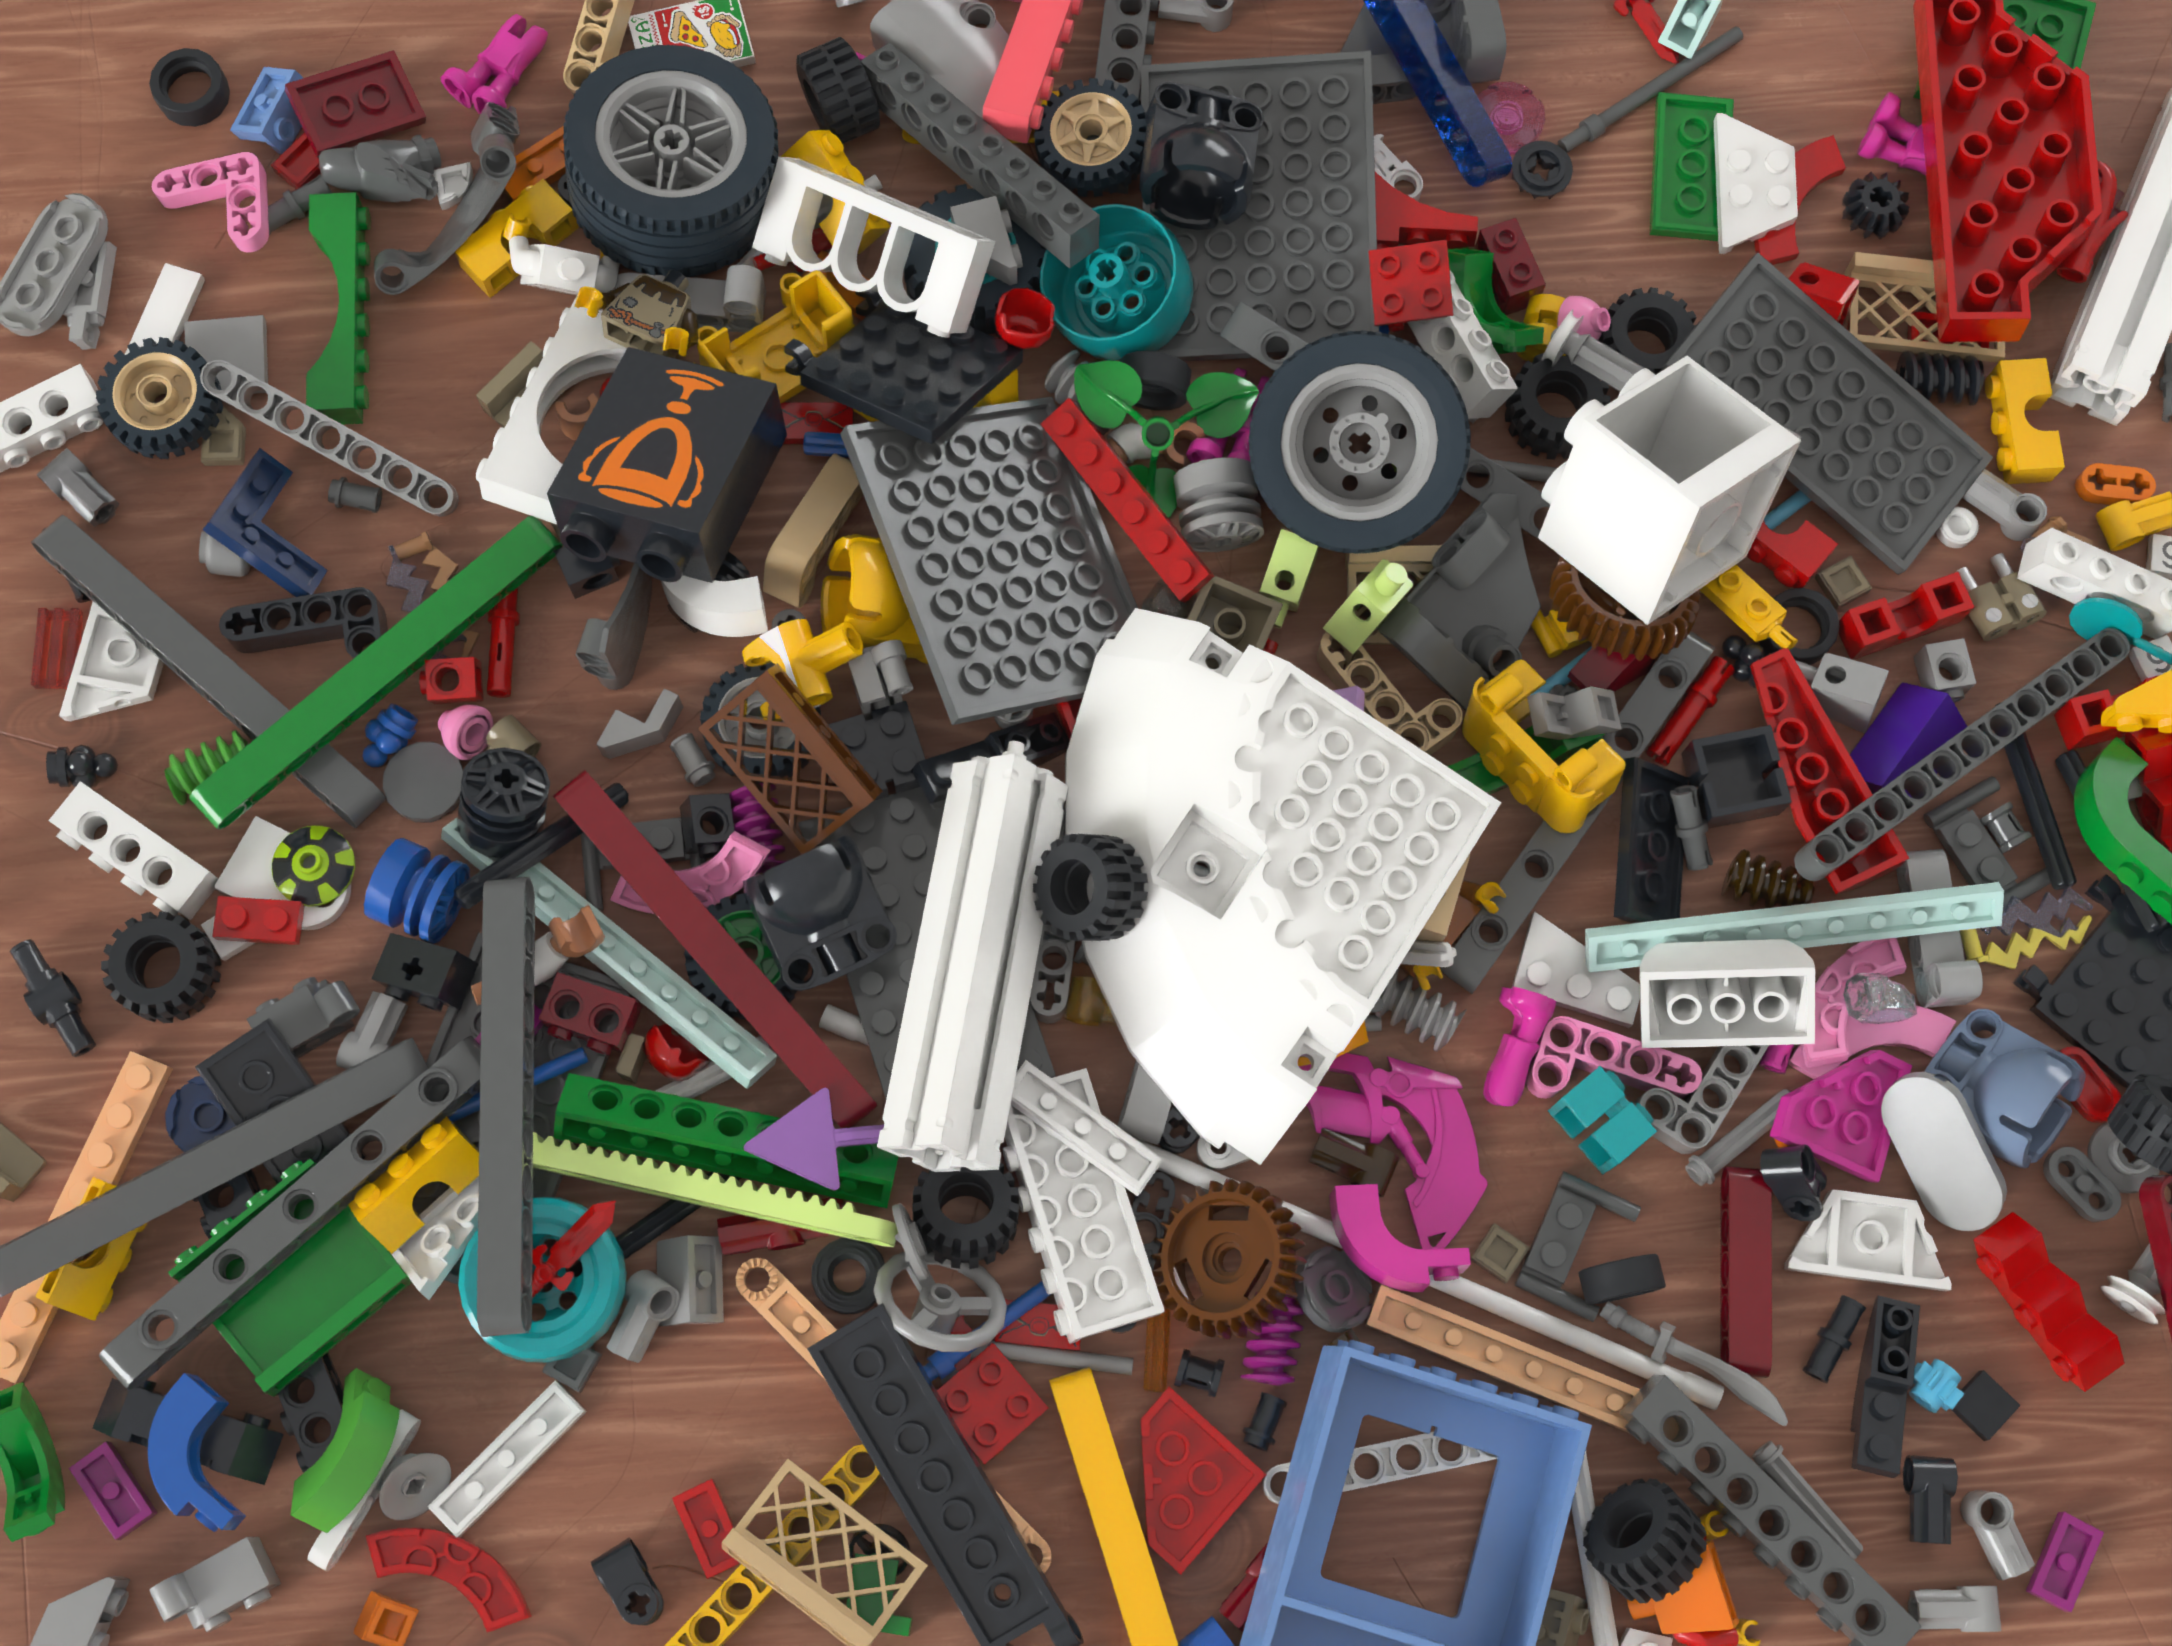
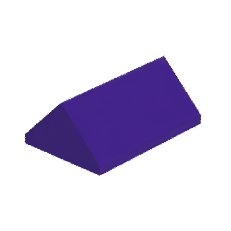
M1902 682L1854 747L1850 756L1872 794H1875L1968 726L1948 693ZM1905 790L1907 795L1911 797L1910 793L1907 790Z

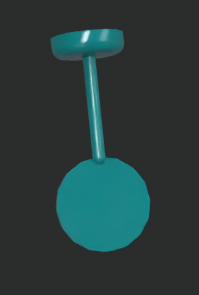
M2096 597L2083 599L2073 606L2069 614L2070 625L2078 635L2087 641L2106 628H2114L2121 631L2127 637L2130 645L2133 644L2172 665L2171 653L2141 638L2144 631L2143 621L2127 605L2112 599Z

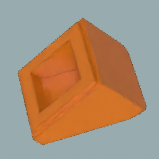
M371 1591L354 1628V1634L362 1640L380 1646H404L419 1610L383 1594Z

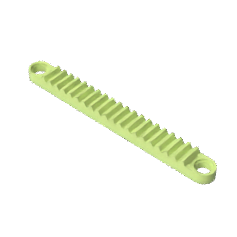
M533 1132V1168L870 1244L894 1247L896 1243L895 1235L898 1234L896 1223L859 1214L853 1204L849 1202L840 1209L836 1200L830 1199L824 1206L823 1201L818 1195H813L807 1202V1198L800 1191H797L791 1198L787 1190L782 1187L774 1194V1191L768 1184H763L758 1190L756 1185L750 1180H747L741 1186V1183L732 1176L725 1182L718 1173H713L708 1178L701 1169H697L692 1174L686 1166L680 1165L676 1170L669 1162L665 1161L659 1167L651 1158H647L643 1163L633 1154L626 1158L619 1151H614L610 1155L602 1147H597L593 1151L584 1143L577 1147L570 1140L565 1139L561 1144L553 1136H548L545 1140Z

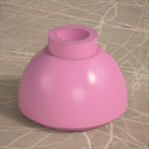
M1583 296L1567 297L1558 312V327L1571 310H1573V316L1576 318H1581L1584 315L1577 333L1580 335L1591 334V337L1597 340L1601 337L1602 332L1609 329L1611 323L1610 314L1606 308H1600L1596 302Z
M462 705L442 713L438 720V729L441 731L445 747L452 755L461 760H470L487 747L486 736L493 727V718L486 708L477 705Z

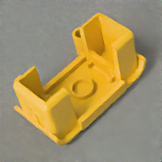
M814 270L802 278L796 273L783 275L780 279L782 304L785 308L731 343L726 327L718 331L712 326L699 328L697 349L700 365L776 383L780 404L804 390L806 387L801 385L800 376H794L785 371V365L793 360L794 357L784 352V346L792 339H797L810 349L813 357L817 358L854 327L852 309L819 270Z
M1521 659L1516 660L1486 684H1484L1485 679L1480 677L1474 684L1462 724V733L1465 739L1480 753L1485 768L1492 775L1499 776L1509 786L1511 794L1519 803L1526 804L1534 813L1537 812L1554 830L1561 833L1576 832L1583 826L1588 812L1615 792L1626 766L1625 761L1604 739H1601L1587 750L1584 748L1580 749L1558 766L1518 725V723L1530 715L1527 697L1543 686L1546 681L1525 660Z

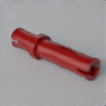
M518 588L503 598L488 612L491 636L487 694L492 697L506 698L511 696L515 626L520 623V614L516 612Z
M1714 656L1698 681L1689 685L1686 690L1688 695L1653 744L1646 750L1650 758L1657 755L1654 759L1655 762L1668 766L1672 757L1707 708H1712L1717 703V694L1735 672L1731 664L1724 668L1727 663L1726 660Z

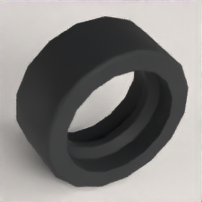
M183 48L172 51L162 57L151 71L149 85L154 100L169 120L181 126L196 127L210 123L221 115L228 104L230 89L227 78L213 57L199 49ZM204 72L209 75L211 86L206 94L197 101L187 104L175 103L169 98V88L183 74Z
M1136 351L1128 353L1119 359L1120 362L1131 366L1141 380L1142 395L1140 400L1133 406L1162 411L1177 409L1187 403L1186 392L1190 386L1192 370L1186 362L1175 356L1155 351Z
M1807 588L1787 589L1776 595L1774 599L1783 608L1797 607L1804 609L1812 614L1820 625V639L1814 646L1808 649L1793 647L1789 650L1795 661L1797 660L1808 665L1820 661L1836 642L1840 628L1837 611L1830 600L1819 592ZM1770 637L1759 641L1760 645L1766 647L1769 654L1782 649Z
M1647 1254L1607 1262L1582 1269L1578 1272L1587 1305L1630 1298L1666 1287L1657 1254Z

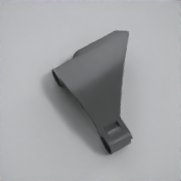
M486 103L471 132L472 148L479 155L480 167L469 189L440 234L426 251L407 252L401 249H385L379 252L374 261V279L379 290L390 295L406 291L444 263L484 220L500 197L516 168L514 144L520 135L515 107L510 106L506 109L495 103ZM388 266H395L402 271L397 275L390 276L386 275L383 269Z
M637 563L633 565L627 585L609 620L588 619L575 653L581 667L588 673L597 676L600 683L611 690L622 689L632 680L648 623L653 577L644 572Z

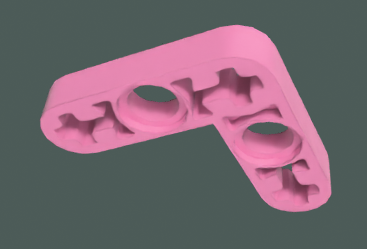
M241 152L168 169L159 173L152 181L153 193L160 203L169 209L226 197L227 231L240 251L246 253L255 252L261 249L268 241L267 174L263 165L253 153ZM217 175V179L212 184L201 186L202 181L206 177ZM251 196L256 197L250 206L245 208L239 207L243 199ZM246 222H250L251 226L253 227L250 228L249 231Z

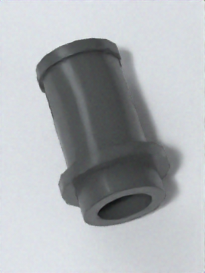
M341 477L339 480L333 479L331 481L328 501L335 503L336 508H342L345 505L377 513L382 501V488L350 483L346 477Z

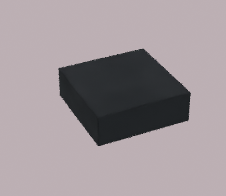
M1981 1370L1963 1387L1961 1391L1964 1393V1396L1952 1411L1983 1441H1988L2021 1405L1990 1375Z

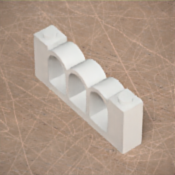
M778 157L752 248L765 253L764 259L776 265L787 266L788 262H793L805 271L833 272L838 282L848 290L879 292L885 304L892 309L901 312H917L915 319L927 324V331L937 336L949 338L951 333L967 332L996 241L800 158ZM827 194L845 202V206L832 249L828 257L822 261L813 250L812 233L823 195ZM869 213L892 222L878 269L874 277L868 281L858 270L857 253ZM916 232L939 242L925 288L921 296L914 301L905 292L902 277Z

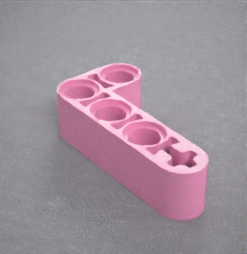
M1559 1016L1547 1023L1537 1044L1541 1047L1530 1062L1526 1078L1528 1090L1538 1098L1547 1099L1555 1096L1567 1085L1573 1067L1592 1073L1601 1066L1605 1072L1610 1070L1616 1074L1625 1085L1643 1091L1662 1088L1683 1099L1699 1087L1702 1082V1072L1696 1061L1689 1057L1662 1048H1642L1641 1041L1570 1017ZM1559 1029L1565 1032L1569 1040L1568 1046L1558 1047L1551 1041L1550 1031ZM1596 1042L1605 1046L1608 1051V1059L1606 1061H1600L1593 1057L1590 1051L1591 1043ZM1631 1056H1639L1646 1061L1648 1066L1647 1074H1638L1631 1068ZM1539 1068H1549L1556 1074V1086H1546L1539 1080ZM1677 1070L1681 1072V1079L1686 1082L1681 1087L1676 1085L1677 1078L1672 1076ZM1658 1073H1662L1663 1075L1656 1080L1655 1077Z

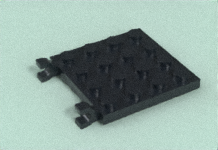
M855 291L856 295L865 299L856 306V313L865 316V318L819 357H813L810 349L797 339H792L784 346V352L794 357L793 360L785 365V371L791 375L800 376L802 386L930 444L938 440L1023 362V349L1010 345L1004 340L993 337L971 326H968L966 333H951L949 338L932 334L927 331V324L915 319L917 312H901L892 309L885 304L879 292Z
M2106 874L2100 881L2095 880L2085 894L2105 907L2108 912L2054 980L2049 983L2048 977L2037 966L2032 965L2028 970H2022L2013 981V984L2037 1000L2030 1008V1011L2073 1046L2085 1050L2103 1071L2125 1089L2129 1087L2134 1078L2139 1074L2154 1075L2172 1081V925L2169 923L2159 931L2147 932L2125 891L2121 893L2119 885Z

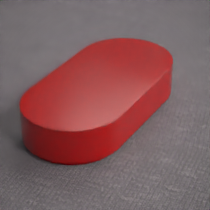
M2070 1046L2059 1050V1052L2074 1059L2086 1074L2082 1093L2077 1100L2070 1101L2083 1118L2090 1122L2102 1123L2107 1121L2109 1114L2121 1098L2118 1089L2093 1058L2082 1048Z

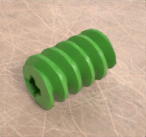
M237 730L232 731V744L228 745L221 736L216 737L217 749L212 751L205 742L200 743L201 755L198 757L190 748L184 749L185 761L182 763L174 754H170V767L164 769L169 789L180 805L186 804L187 793L191 795L198 785L249 744L247 740Z

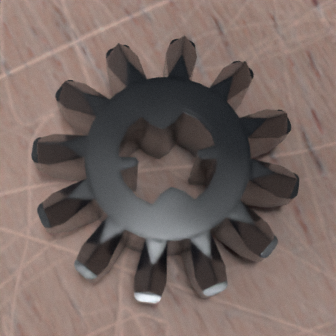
M1870 172L1865 175L1863 180L1859 178L1854 180L1849 187V191L1846 192L1842 199V205L1845 207L1842 219L1853 220L1850 225V231L1858 228L1862 229L1864 239L1870 237L1872 232H1874L1879 240L1885 237L1888 232H1896L1902 225V220L1907 217L1910 208L1906 204L1909 199V193L1898 191L1901 187V180L1894 183L1889 182L1887 172L1881 175L1879 179Z

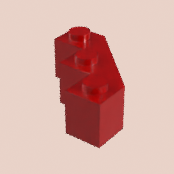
M2142 728L2138 731L2126 732L2125 744L2148 763L2137 775L2142 788V796L2135 798L2144 830H2153L2155 839L2172 853V733H2161L2158 731V728Z
M2011 1212L1973 1239L1978 1254L1976 1263L1979 1269L1993 1282L2012 1308L2017 1321L2023 1328L2028 1330L2050 1360L2054 1372L2063 1381H2072L2081 1390L2086 1392L2125 1364L2118 1336L2087 1313L2080 1284L2050 1262L2040 1231L2016 1213Z

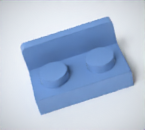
M263 67L230 131L239 139L266 142L278 154L285 152L293 144L302 127L285 92V84L302 79L303 77L296 70Z

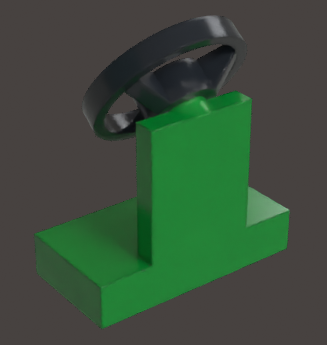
M874 1524L910 1551L906 1537L899 1530L886 1524ZM855 1532L849 1545L850 1559L876 1555L874 1542L871 1543L862 1537L868 1534L867 1532ZM855 1543H857L864 1554L855 1553ZM880 1543L881 1554L892 1552ZM882 1560L885 1585L895 1584L896 1576L901 1574L907 1566L905 1561L899 1565V1560ZM877 1561L853 1565L854 1591L880 1587ZM894 1591L886 1592L888 1604L893 1599ZM881 1593L855 1597L857 1615L873 1626L883 1613ZM847 1598L846 1606L851 1609L850 1598ZM892 1615L880 1632L910 1636L913 1618Z

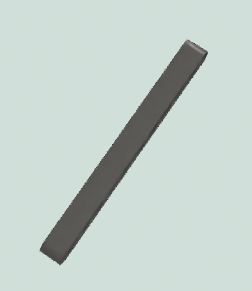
M60 515L31 541L33 547L47 562L250 739H256L290 711L66 516ZM329 744L292 773L297 780L354 828H358L386 800L384 794L373 782Z
M2106 628L2076 648L1800 848L1794 858L1795 868L1798 873L1809 881H1819L1831 874L2123 661L2130 652V644L2127 637L2117 629ZM1905 790H1907L1910 793L1911 797L1907 795ZM1875 810L1881 813L1883 819L1877 815ZM1846 831L1853 836L1854 840L1848 837ZM1816 852L1823 856L1825 862L1818 858Z
M529 877L488 880L484 883L477 1266V1323L482 1337L529 1333L532 1325L535 894Z
M413 1037L364 1060L1 1245L0 1298L400 1093L429 1068Z

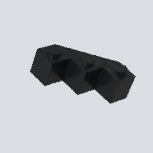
M112 1378L92 1429L125 1442H133L148 1447L149 1433L154 1416L166 1395L154 1391L157 1383L148 1379L138 1387L127 1390L118 1379ZM246 1412L243 1420L221 1413L204 1435L200 1448V1464L229 1476L265 1485L284 1434L268 1428L271 1422L270 1419Z

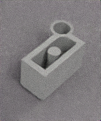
M246 1537L183 1573L161 1581L149 1591L164 1623L187 1613L194 1629L205 1628L206 1633L231 1621L229 1613L245 1605L246 1610H250L272 1597L269 1591L279 1586L281 1582L260 1538Z

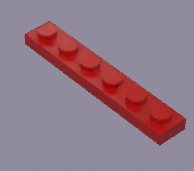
M1071 398L1065 400L1041 423L1044 430L1179 601L1186 603L1215 577L1075 400Z

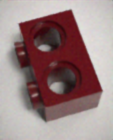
M1517 218L1480 229L1474 249L1494 253L1492 288L1497 305L1505 315L1526 309L1529 299L1534 295L1542 294L1546 283Z
M557 972L539 1020L549 1028L547 1034L566 1042H571L574 1036L588 1041L586 1045L588 1049L610 1056L612 1050L622 1053L628 1035L633 1032L642 1006L634 998ZM570 1001L579 1002L580 1007L576 1016L571 1019H562L560 1017V1010L565 1003ZM617 1015L619 1023L614 1031L610 1033L599 1031V1023L605 1016Z

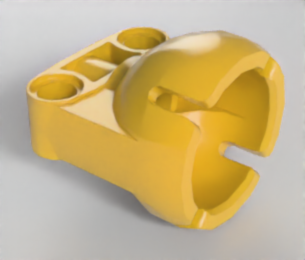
M859 534L843 536L838 539L829 554L827 565L832 571L851 572V577L826 576L824 578L820 610L823 633L843 622H849L859 633L864 648L875 647L889 640H901L907 658H916L928 664L881 539Z

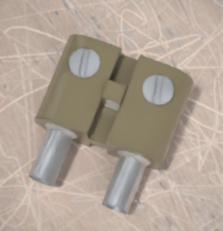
M1999 553L1990 559L2000 576L1998 583L1992 584V582L1978 586L1967 567L1956 571L1959 572L1975 606L1968 615L1984 641L2004 636L2010 629L2014 628L2017 631L2032 625L2042 619L2047 613L2031 584L2017 579L2018 572H2013L2003 553Z

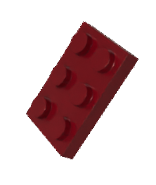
M394 50L285 84V92L317 158H319L323 150L353 147L358 143L376 140L425 124L426 115Z

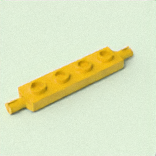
M1734 565L1699 589L1755 642L1770 637L1782 649L1788 648L1789 650L1798 642L1796 638L1781 626L1787 610L1737 565Z

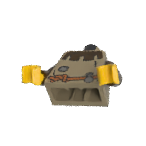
M670 270L662 282L642 274L631 283H626L604 293L587 286L579 289L575 307L588 308L587 315L592 318L597 317V314L601 313L604 338L623 347H631L675 358L678 351L680 356H686L687 349L698 343L697 315L691 309L690 296L684 292L689 285V281L682 273L676 270Z

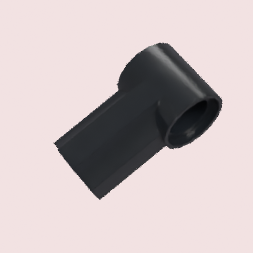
M1916 1455L1906 1456L1903 1465V1485L1905 1492L1910 1495V1542L1951 1544V1498L1956 1493L1958 1481L1957 1467L1954 1459Z

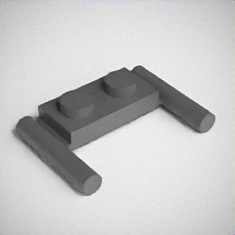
M1991 776L1927 812L1923 817L1926 824L1934 830L1935 835L1968 885L2000 883L2004 890V911L2051 884L2046 868L2017 884L2015 881L2018 879L2017 875L1973 809L1968 811L1967 808L2000 790L1999 782L1995 777Z
M681 817L632 823L666 863L690 860V866L693 868L706 862V859L699 857V853L686 854ZM702 820V821H700V826H701L702 830L704 831V829H703V820ZM583 832L581 834L586 900L599 911H603L600 870L615 868Z
M1563 1171L1522 1269L1516 1279L1515 1286L1593 1322L1600 1307L1595 1304L1587 1305L1584 1299L1561 1289V1286L1567 1278L1596 1209L1595 1205L1601 1206L1633 1222L1636 1221L1641 1207Z

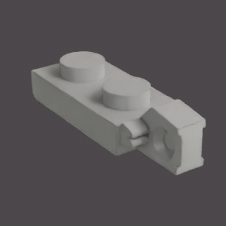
M109 241L103 243L63 313L67 317L68 327H70L68 340L79 346L82 350L96 349L100 336L98 327L103 326L104 318H106L117 247Z

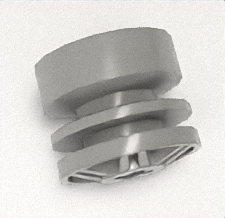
M1239 458L1207 459L1189 464L1178 470L1173 476L1177 506L1183 510L1179 514V523L1182 528L1180 530L1181 535L1194 551L1220 552L1247 546L1264 535L1263 521L1260 518L1261 507L1254 500L1259 494L1250 461Z

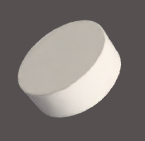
M1955 507L1938 528L1936 535L1944 545L1950 548L1965 547L1978 533V520L1970 510L1963 507Z

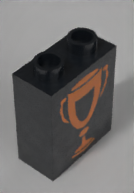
M628 347L547 492L561 534L560 540L564 547L575 556L590 562H601L608 555L637 563L648 575L665 582H676L683 575L713 583L787 437L776 383Z

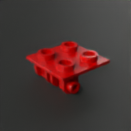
M1447 239L1368 251L1375 326L1388 325L1389 331L1398 332L1404 330V323L1454 316Z
M994 1343L990 1344L937 1390L970 1449L983 1465L997 1456L1005 1446L1049 1409Z

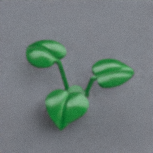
M1115 360L1079 364L1074 374V386L1078 402L1085 415L1093 423L1103 428L1113 429L1122 424L1126 413H1128L1142 426V440L1152 450L1149 468L1141 464H1135L1128 468L1168 518L1177 507L1173 478L1176 472L1170 468L1156 469L1159 451L1165 450L1173 442L1174 430L1196 417L1197 425L1203 429L1204 434L1215 438L1231 436L1241 429L1247 421L1254 401L1259 394L1258 388L1241 376L1226 372L1207 373L1195 379L1187 389L1186 398L1193 410L1170 423L1167 419L1159 416L1146 420L1132 408L1141 398L1142 384L1137 372L1128 364Z

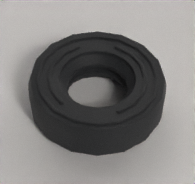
M848 1238L832 1241L818 1253L812 1265L811 1283L815 1294L827 1308L840 1314H857L868 1310L876 1303L873 1292L878 1270L885 1262L882 1254L870 1243ZM847 1259H854L860 1262L866 1271L864 1284L853 1292L839 1290L833 1281L835 1267L841 1261Z

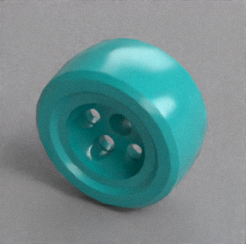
M1120 204L1102 205L1092 208L1100 215L1099 248L1071 268L1067 267L1048 250L1044 254L1040 271L1041 293L1055 306L1054 324L1060 333L1074 346L1098 359L1119 360L1124 355L1136 351H1157L1174 337L1189 314L1193 299V276L1187 255L1175 235L1156 217L1133 206ZM1121 257H1131L1127 261H1122L1120 259ZM1140 271H1149L1150 277L1146 281L1139 282L1137 280ZM1115 274V277L1112 280L1108 281V278L1111 275ZM1092 282L1094 284V289L1091 293L1088 294L1090 284ZM1138 297L1139 304L1133 309H1128L1126 307L1128 299ZM1104 303H1110L1111 310L1109 313L1100 315L1099 307Z
M534 1197L533 1249L544 1244L548 1239L558 1241L588 1209L581 1204L562 1198ZM608 1228L578 1259L582 1262L583 1271L581 1275L573 1278L566 1290L560 1291L553 1284L551 1290L545 1292L546 1289L542 1288L532 1299V1305L542 1304L546 1309V1314L540 1321L532 1320L529 1333L488 1337L481 1336L477 1323V1229L468 1242L461 1260L458 1284L462 1307L473 1329L488 1345L505 1356L525 1362H554L573 1357L590 1348L607 1333L618 1316L626 1291L627 1272L624 1256L611 1229ZM543 1254V1261H547L550 1256ZM532 1263L533 1274L536 1269V1266ZM561 1268L558 1271V1276H564L567 1268ZM572 1292L576 1295L577 1300L570 1309L566 1310L561 1306L560 1298L564 1293Z

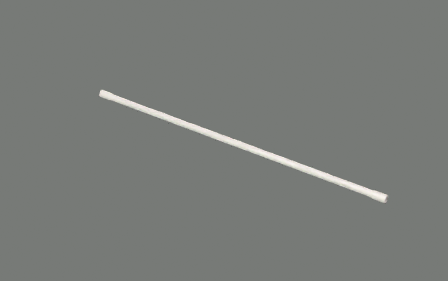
M828 1004L821 1017L819 1027L848 1040L868 1045L860 1017ZM1135 1138L1164 1159L1157 1170L1194 1186H1201L1209 1191L1210 1181H1217L1224 1185L1226 1179H1232ZM1283 1201L1282 1207H1286L1294 1213L1290 1221L1298 1224L1302 1228L1300 1231L1342 1248L1335 1234L1332 1221ZM1429 1275L1430 1287L1647 1380L1653 1375H1666L1691 1401L1714 1411L1720 1404L1724 1393V1386L1691 1372H1684L1667 1364H1662L1646 1355L1461 1276L1451 1281H1435L1433 1275Z

